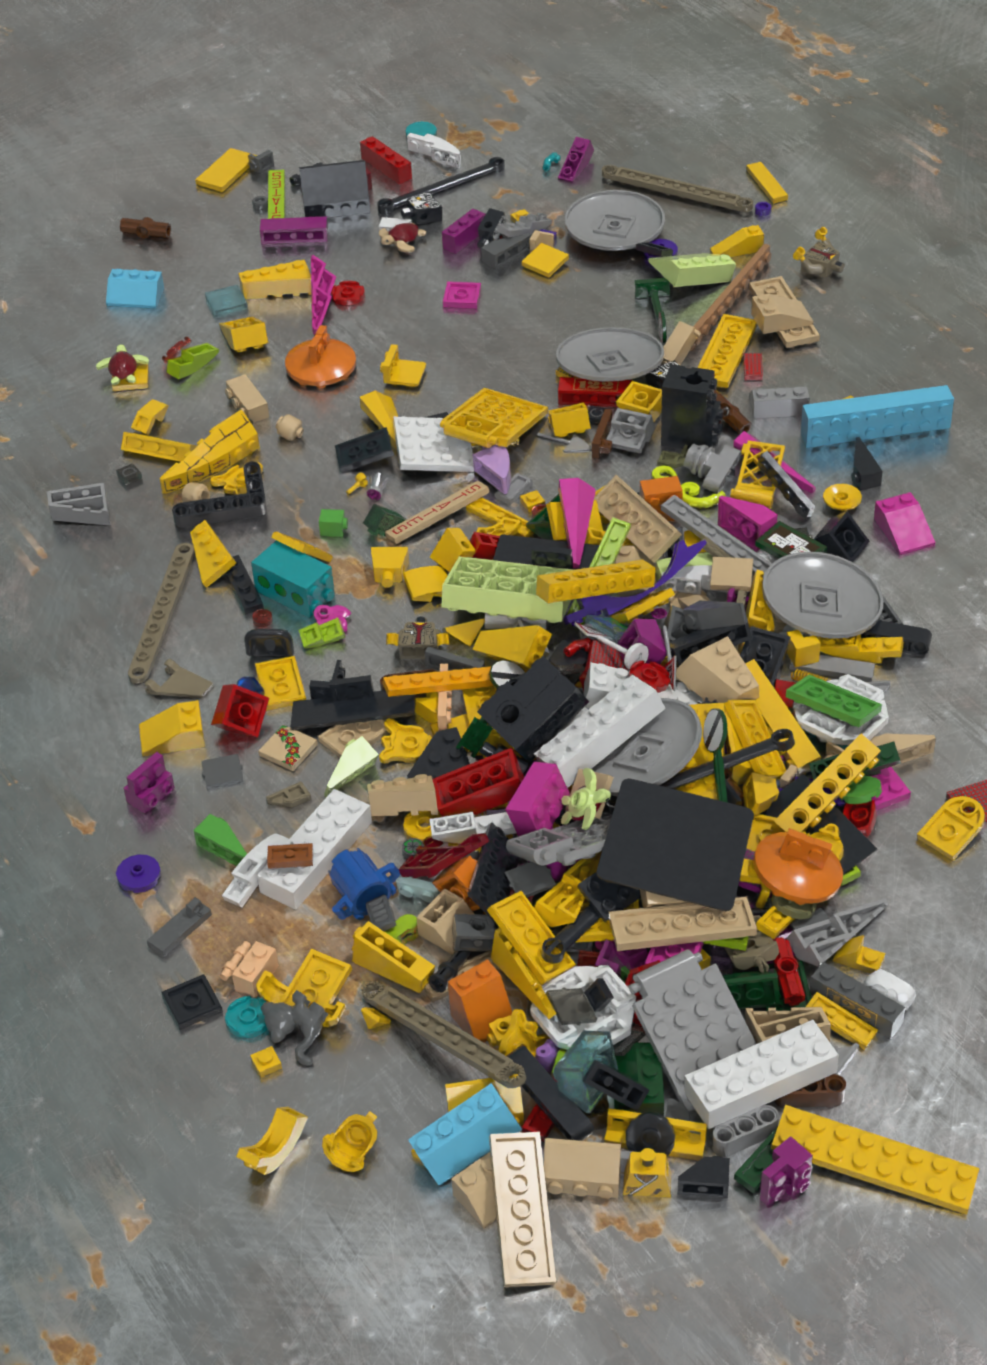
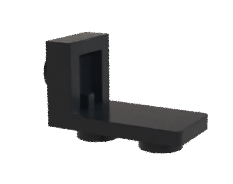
M337 659L332 680L345 678L346 669L342 667V660ZM310 681L311 699L332 697L329 682Z

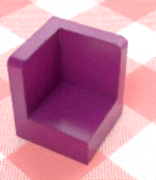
M606 939L595 965L597 967L608 965L617 976L621 977V968L625 965L615 955L616 945Z

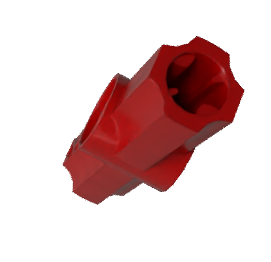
M784 937L775 938L774 941L778 944L779 953L776 959L773 960V964L777 972L778 984L780 985L785 1004L796 1006L805 1001V994L798 973V962L793 956L789 940L784 939Z

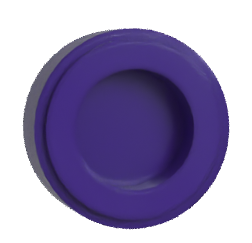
M758 202L755 205V213L759 216H767L771 214L772 206L768 202Z

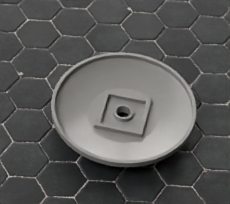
M605 190L588 194L576 200L567 209L565 214V227L570 236L581 244L601 250L636 248L638 243L654 240L662 232L665 225L664 211L656 201L643 194L626 190Z
M620 327L596 328L576 333L561 342L556 350L557 363L564 371L573 376L593 381H622L637 378L656 369L664 358L663 345L657 338L639 330Z
M798 552L786 555L770 565L762 582V593L766 604L780 620L801 632L818 637L848 638L862 634L877 623L883 610V595L876 581L858 565L832 554Z
M661 698L666 709L592 768L594 772L614 777L609 790L612 796H618L624 779L631 778L661 785L687 765L696 753L702 737L700 719L691 706L676 699Z

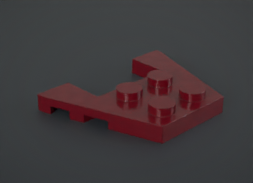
M486 833L472 834L458 846L440 847L444 844L443 841L432 839V836L426 837L423 840L425 845L423 847L421 845L415 849L417 854L414 857L413 855L409 856L398 870L402 877H412L415 879L427 876V878H432L438 875L441 870L488 843L489 839Z

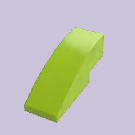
M208 343L182 349L180 357L168 360L166 373L177 379L187 377L210 362L219 353V349Z

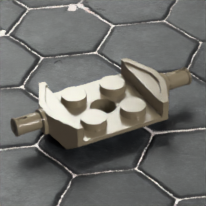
M760 915L753 916L755 924L761 918ZM757 930V935L749 936L746 951L724 947L736 968L746 970L750 967L758 966L762 973L764 969L766 972L769 970V965L766 962L775 960L779 953L777 942Z

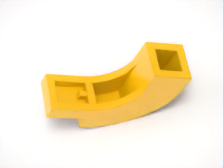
M290 1107L277 1108L263 1138L253 1146L239 1148L236 1157L243 1160V1164L246 1167L254 1169L263 1175L271 1173L283 1163L293 1150L304 1129L308 1116Z

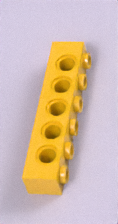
M642 559L537 575L536 595L547 603L654 587L656 568Z
M861 733L774 820L770 829L775 833L788 832L790 828L807 835L805 830L809 826L814 828L822 819L819 816L824 811L828 814L836 805L834 801L838 797L842 799L851 790L849 786L853 782L857 784L864 777L863 771L867 767L871 770L878 763L879 759L877 756L881 750ZM852 759L859 760L861 765L854 764ZM837 773L844 774L847 779H840ZM823 788H829L832 794L825 793ZM808 803H815L818 809H812ZM793 817L801 818L803 824L796 823Z

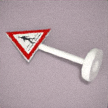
M576 622L574 624L586 636L597 637V640L624 653V665L628 670H630L631 665L635 662L645 661L644 663H646L649 655L647 646L636 643L627 650L608 640H612L613 637Z

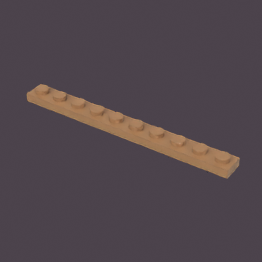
M762 245L693 326L701 332V335L696 339L690 349L691 351L700 344L704 336L708 335L709 330L716 325L719 318L725 314V311L732 306L736 298L738 299L742 291L747 289L748 284L755 279L758 272H761L764 265L770 261L772 255L770 253V245Z

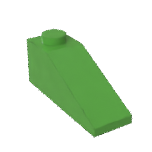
M209 814L193 830L196 845L235 866L247 855L228 823L220 817Z

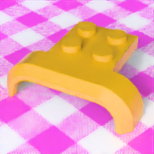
M311 949L289 987L279 982L271 972L264 970L256 986L258 993L265 1001L273 1003L285 1002L290 1006L295 1005L292 1001L294 992L296 990L301 992L310 1001L308 1007L315 1002L328 1013L323 1027L335 1026L345 1012L346 1006L339 1001L335 1005L332 1004L350 975L352 966Z

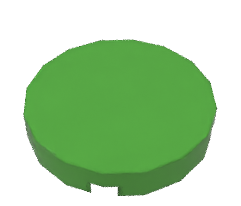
M864 776L857 784L853 782L849 786L851 790L842 799L839 797L841 801L844 799L845 803L848 804L867 803L872 800L871 797L876 795L877 798L882 793L881 782L877 778Z

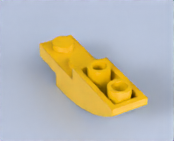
M861 634L848 638L819 637L818 639L821 643L820 651L837 658L882 664V660L885 657H901L904 644L903 637L861 638Z

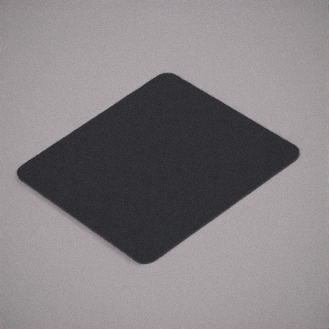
M631 778L624 779L620 786L598 864L597 876L607 882L721 911H730L735 902L754 813L747 807Z

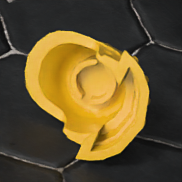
M371 1111L366 1116L358 1114L349 1116L342 1122L335 1133L332 1132L330 1135L327 1134L323 1137L322 1147L324 1154L334 1166L347 1172H356L363 1169L364 1156L377 1139V1129L373 1124L377 1116Z

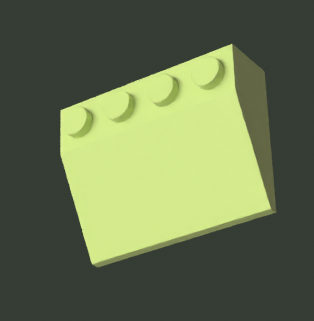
M702 253L648 259V262L674 287L731 282L736 266L731 257L725 254Z

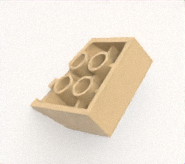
M729 637L691 654L676 669V679L682 681L690 691H694L703 698V701H705L706 697L710 702L716 699L718 703H725L728 700H755L759 698V684Z

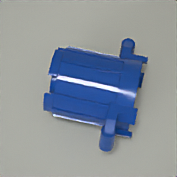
M357 848V851L350 852L346 849L331 861L333 865L331 871L328 870L331 882L342 895V898L333 906L332 911L340 920H344L351 915L357 920H362L364 916L368 915L366 908L368 901L382 895H386L389 900L391 894L393 896L396 893V887L393 883L401 874L394 863H388L378 869L367 853L365 854L359 848Z

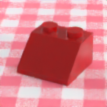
M235 684L223 685L211 725L229 732L257 738L270 698Z

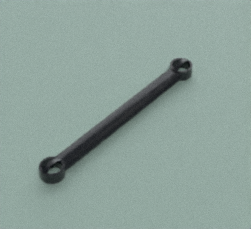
M493 157L487 164L393 199H380L377 202L378 212L390 214L394 211V208L406 204L408 198L428 191L430 194L489 172H502L505 169V160L501 157Z
M779 729L769 739L722 756L724 770L774 750L784 752L792 749L795 745L792 731L789 729ZM788 738L786 741L778 742L781 739ZM713 760L678 773L659 786L676 789L714 774ZM611 795L610 799L606 802L608 812L613 815L615 808L612 805L616 803L618 796Z
M590 904L577 916L574 923L568 924L554 938H548L544 941L541 956L546 962L552 964L561 962L565 951L601 918ZM555 947L561 951L560 954L556 955L551 954Z

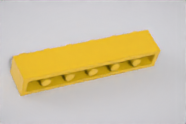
M755 659L745 663L759 684V698L755 699L771 736L779 729H789L793 733L795 745L788 751H778L780 756L784 755L788 768L791 764L798 767V777L810 772L809 763L821 760L820 754ZM788 738L781 739L778 742L786 741Z

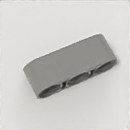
M764 1105L715 1127L712 1145L714 1153L720 1157H727L766 1140L778 1126L779 1113L777 1109L771 1105Z

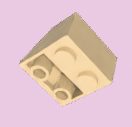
M444 889L416 917L418 935L453 955L455 951L452 927L455 914H475L461 897Z

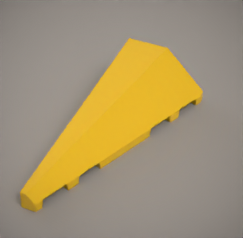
M376 390L360 396V408L379 427V430L387 427L392 446L397 450L393 418L398 417L392 398Z
M756 570L746 609L749 628L753 626L774 632L775 626L772 612L766 604L762 593L764 572ZM745 642L740 643L738 646L737 652L739 653V655L741 654Z
M602 851L595 853V856L592 858H582L564 873L561 882L536 902L535 910L548 926L555 927L576 921L585 900L577 885L597 872Z
M500 927L496 929L490 959L550 1019L557 1013L540 982L524 964L519 953Z

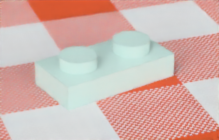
M401 875L396 879L398 892L406 897L414 896L431 903L440 894V891L432 882L417 878L413 879L412 877H402Z

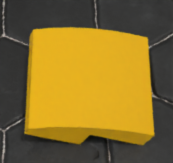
M442 566L419 567L403 573L412 601L431 602L433 596L442 597V585L447 578V573Z

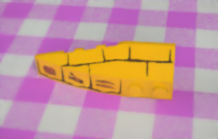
M242 410L214 426L209 431L210 435L207 438H201L197 442L198 446L192 452L188 451L185 453L180 463L176 462L159 478L163 494L182 489L188 483H198L212 477L260 448L258 433Z

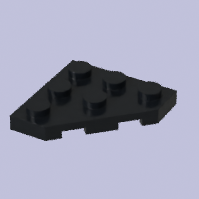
M457 727L435 733L408 773L407 779L414 778L420 774H426L434 779L470 764L465 748L463 746L460 749L456 748L461 739Z

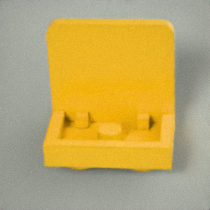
M391 344L389 351H386L385 360L380 365V372L383 373L384 383L410 387L419 386L426 369L425 362L399 359L398 345Z

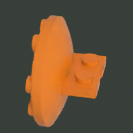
M324 325L319 326L312 340L296 345L288 352L285 358L286 371L293 380L299 382L302 386L309 385L318 388H324L326 385L348 379L356 366L354 350L342 341L330 339L327 326Z
M790 828L788 832L774 833L762 839L757 845L753 856L755 872L762 883L771 890L772 894L794 901L798 905L820 903L832 898L838 892L843 880V869L839 859L831 851V843L812 838Z

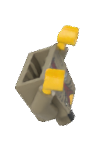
M823 226L815 232V238L822 242L818 241L806 253L804 248L799 246L793 253V258L801 261L802 272L828 277L833 271L841 273L844 270L845 264L839 261V251L832 246L829 239H826L827 229Z
M422 616L417 617L415 622L405 623L404 629L398 633H387L386 645L399 646L400 659H425V650L428 646L438 649V646L450 645L448 633H442L440 630L435 629V624L427 622V619Z

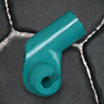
M556 152L551 153L544 159L543 170L549 171L551 163H558L561 156Z

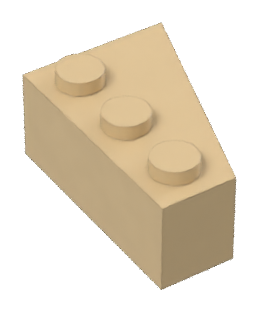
M420 774L409 779L398 777L393 779V781L384 782L383 780H376L371 784H367L371 816H398L399 812L411 811V815H418L419 811H431V815H438L436 793L431 776Z

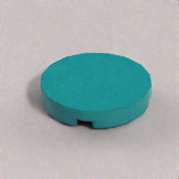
M415 122L407 126L405 130L406 138L410 133L425 136L426 134L437 136L436 126L429 122Z
M244 996L233 1001L228 1006L225 1015L228 1030L234 1036L240 1038H254L263 1034L268 1029L260 1008L266 1001L260 997L256 999L251 998V996Z

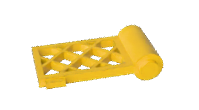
M749 440L747 444L743 443L741 455H744L737 485L735 489H731L730 498L761 504L768 509H772L776 487L773 484L772 487L763 486L761 483L769 479L768 476L765 474V476L757 479L754 473L760 471L757 459L766 451H780V454L774 457V459L781 466L785 446ZM751 447L759 448L761 452L753 455L750 449ZM754 461L757 467L750 470L746 465ZM749 476L754 481L750 484L742 483L743 479Z

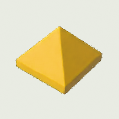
M362 1007L361 1009L368 1029L387 1025L391 1022L390 1018L375 1008Z

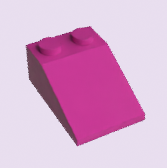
M911 492L875 502L874 520L899 555L935 546L936 542L921 506Z
M720 496L718 503V526L757 553L760 548L755 546V541L777 523L778 514L761 504Z

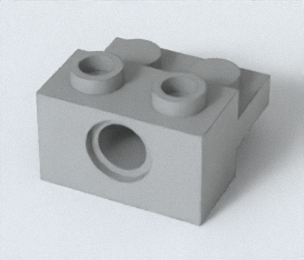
M617 408L611 421L612 428L606 440L612 441L613 448L641 454L645 443H649L655 430L652 415Z

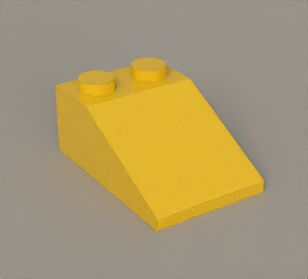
M251 316L219 323V327L230 348L237 352L247 351L248 347H253L254 349L264 347L263 344L268 343L265 322Z
M199 700L177 703L139 724L142 757L153 755L156 752L163 754L205 747Z

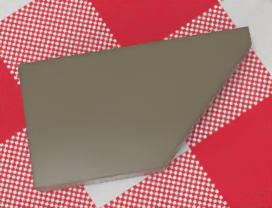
M301 781L266 796L268 804L294 808L312 800L311 794Z

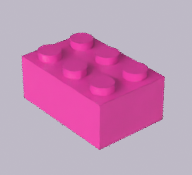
M533 762L505 810L518 837L542 828L551 830L555 820L559 817L564 806L562 804V797L570 796V793L557 764Z

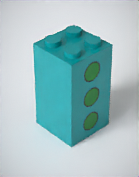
M277 540L251 562L254 586L258 593L308 618L314 615V610L317 606L325 605L335 596L331 566Z

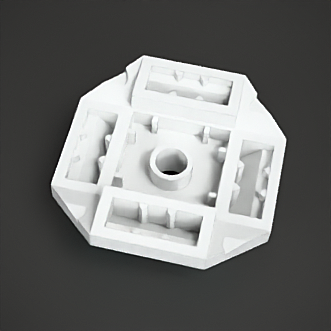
M849 674L826 682L882 704L881 712L861 727L851 726L845 721L834 719L830 715L821 711H815L804 704L797 703L793 707L796 721L807 734L819 739L820 742H830L844 750L861 733L868 740H871L888 724L889 720L883 690Z
M608 965L598 967L575 966L542 985L557 1014L548 1019L533 1003L531 1005L530 1015L557 1047L592 1058L631 1035L634 1017L632 1005L636 1002V996L631 994L629 988ZM597 978L604 979L614 997L600 1012H594L584 994Z

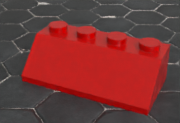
M509 748L436 777L432 780L438 811L442 817L469 812L477 815L508 803L523 781L524 776L514 750Z

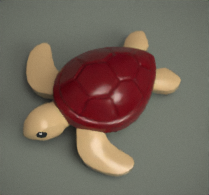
M414 223L398 224L390 229L389 232L385 228L379 230L382 245L395 244L399 251L406 253L415 250L413 246L408 245L409 242L413 241L417 236L426 235V231L418 230V226Z

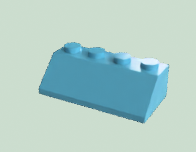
M491 1083L408 1140L434 1180L441 1186L490 1152V1134L519 1133L522 1131V1128L497 1089Z

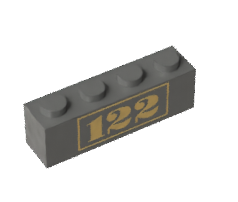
M823 962L811 976L810 993L812 996L816 992L820 993L878 1030L877 1033L891 1040L903 1025L904 1006L829 964Z

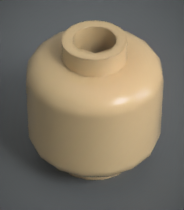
M290 414L281 416L275 426L277 434L288 441L300 438L304 432L302 421Z
M191 482L183 488V502L210 499L209 489L204 484Z

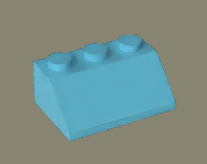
M112 269L107 282L106 306L156 309L164 291L162 272Z

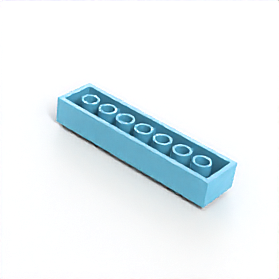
M948 385L805 404L802 407L801 436L806 448L852 442L856 441V437H860L861 440L947 429L951 427L954 397Z

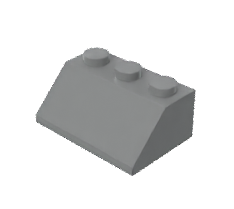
M800 386L757 389L749 392L753 419L802 416V407L805 404H809L810 400L807 387Z

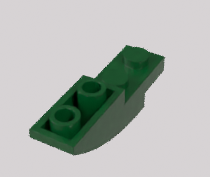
M894 741L877 746L881 750L877 756L879 761L871 770L867 767L863 771L864 776L881 774L882 769L901 764ZM840 754L809 763L813 779L815 780ZM852 759L854 764L861 765L859 760ZM837 773L840 779H847L844 774Z

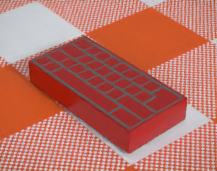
M744 353V380H763L762 353Z

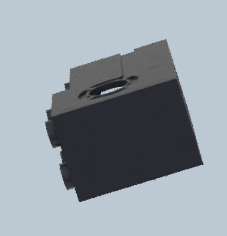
M670 364L662 385L661 446L683 449L686 445L689 449L692 444L698 446L707 445L709 448H714V446L718 445L719 435L722 434L723 424H720V420L723 418V409H721V401H716L717 394L714 393L717 387V379L714 378L715 370L694 367L685 368V366Z
M542 656L533 662L531 668L521 675L513 686L508 681L499 686L495 694L489 700L483 702L477 712L530 763L535 758L534 753L552 740L589 701L574 684Z

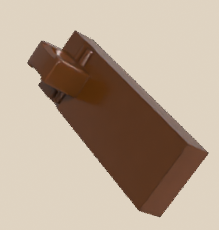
M604 410L592 441V458L599 459L601 453H610L612 450V441L606 440L612 426V410Z

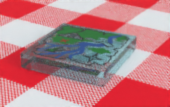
M587 615L585 619L587 624L616 640H620L628 628L612 617Z

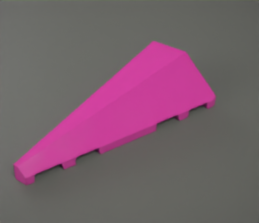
M312 255V331L315 335L319 326L322 325L332 297L330 293L336 276L325 269V262Z
M743 431L734 440L733 448L742 451L743 443L747 444L748 440L761 441ZM751 447L750 449L753 455L761 452L759 448ZM773 451L769 452L773 458L777 456ZM784 460L782 461L781 467L799 488L810 493L816 490L813 484Z
M580 478L559 479L558 491L564 515V528L568 547L572 549L573 568H580L596 491L595 488Z

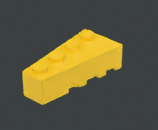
M305 259L238 273L240 289L244 299L267 298L268 295L282 297L283 294L300 296V293H308V296L312 295L311 273Z

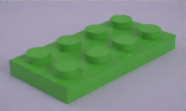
M807 675L786 691V697L794 700V702L809 706L815 711H821L834 719H840L854 727H861L880 713L882 709V704L812 675Z

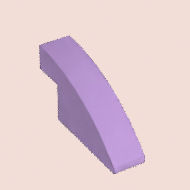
M495 444L490 448L482 446V451L472 454L474 471L503 494L508 493L511 483V470L506 447Z

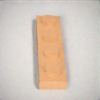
M440 664V671H449L448 664ZM452 690L439 692L438 731L446 730L447 724H451V711L448 710H452V698L448 697H452Z

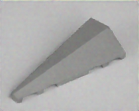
M886 898L835 913L830 919L793 930L786 940H789L791 949L797 959L820 966L882 912L889 903Z

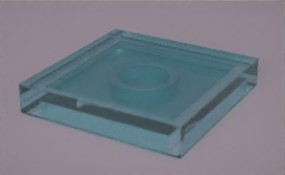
M238 285L205 293V298L215 316L248 308L247 301Z

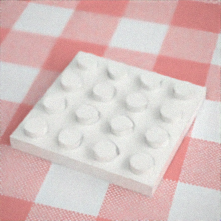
M405 416L393 418L400 470L474 472L471 443L445 435L444 428L440 427V422L443 418Z

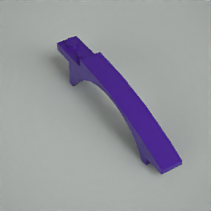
M684 540L674 544L673 554L666 571L654 584V587H650L642 593L628 597L598 595L576 599L580 610L563 618L565 625L571 623L572 626H575V622L580 624L584 622L582 618L590 616L592 619L594 616L601 615V610L604 616L607 617L642 599L671 579L707 544L706 540L687 547Z

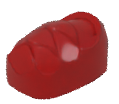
M875 800L862 804L846 803L843 814L866 838H868L876 823L877 810Z

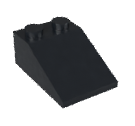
M751 626L752 639L745 641L740 656L745 663L755 659L775 689L776 679H780L791 637Z

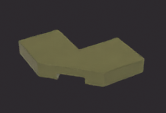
M685 445L681 454L662 450L657 465L669 466L674 469L684 466V460L689 450L688 446Z

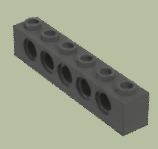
M455 914L452 927L454 951H492L494 933L499 926L487 914ZM568 924L548 927L554 936H557ZM575 942L566 952H591L593 942Z

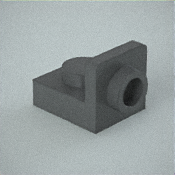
M270 150L258 156L248 155L250 169L260 174L274 166L273 152Z

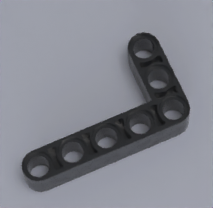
M254 461L247 462L244 465L243 470L247 490L245 494L182 502L174 505L172 513L175 525L184 528L197 526L204 520L208 524L263 516L267 511L260 465Z

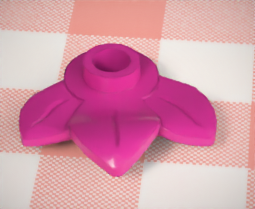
M319 605L315 608L314 618L319 625L339 618L344 632H347L345 618L351 615L349 609L340 605L332 607Z

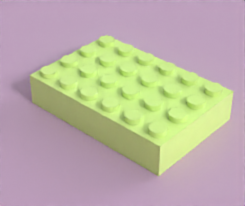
M459 556L442 585V608H447L450 611L467 610L469 613L484 612L491 616L507 615L509 618L525 617L532 621L542 619L550 623L562 622L571 600L554 603L545 602L536 595L537 575L570 571L572 569Z

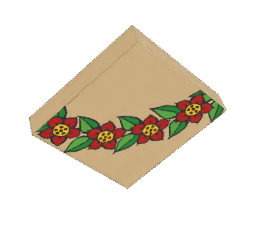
M282 725L258 752L260 757L294 771L314 750L318 742L317 739Z

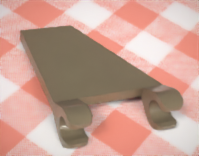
M168 659L164 663L167 666L165 672L172 675L161 687L152 679H148L145 682V686H147L145 691L150 695L202 698L213 687L212 682L180 667L172 659Z

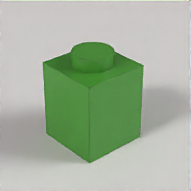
M321 509L319 518L320 536L343 537L344 530L348 529V518H345L344 510Z

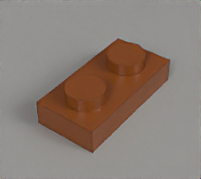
M313 843L268 846V869L313 866Z

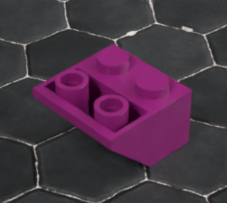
M634 619L617 643L627 650L636 643L647 646L649 655L646 663L648 664L650 662L661 664L667 656L666 645L656 619ZM620 652L621 657L624 661L625 654Z

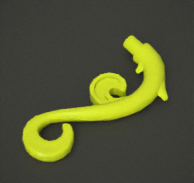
M658 466L651 473L652 479L669 477L661 476L663 473L677 476L676 472L669 466ZM686 482L681 485L683 490L682 500L695 508L713 507L719 503L720 496H726L721 491L708 497L696 498L694 496H697L700 492L698 484Z

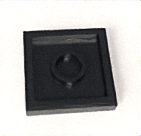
M205 974L161 992L179 1030L223 1012L222 1006Z

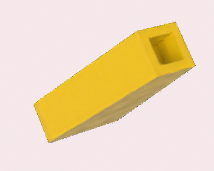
M538 625L480 631L472 650L486 658L496 661H511L521 668L529 670L533 662L543 656L552 634Z
M369 921L363 927L360 926L353 934L352 962L419 994L429 984L428 978L434 974L435 965Z

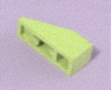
M363 736L357 740L352 739L345 745V750L327 784L324 793L325 797L333 789L339 790L375 765L378 753Z

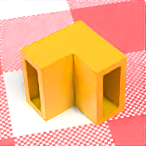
M799 630L787 632L786 636L791 637L787 654L794 667L819 662L821 643L817 636L812 635L803 638Z

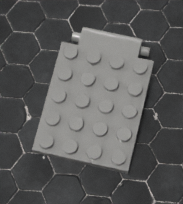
M608 810L603 811L601 818H594L590 828L587 830L582 829L583 821H574L551 830L542 828L507 840L506 848L510 854L541 866L557 861L564 866L572 865L578 859L592 858L595 856V853L603 850L612 815Z
M687 949L633 975L635 983L628 987L631 994L640 992L643 998L633 1003L632 1007L662 1064L679 1102L689 1112L695 1108L684 1093L685 1075L756 1045V1042L717 964L715 963L701 970L698 963L703 961L702 955L699 952L693 954Z

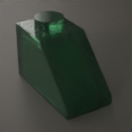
M373 504L363 524L368 527L367 531L371 534L386 536L385 531L407 519L396 511Z

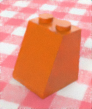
M487 959L448 981L451 1017L463 1031L485 1043L488 1041L486 1035L489 1034V1023L512 1014L500 973Z

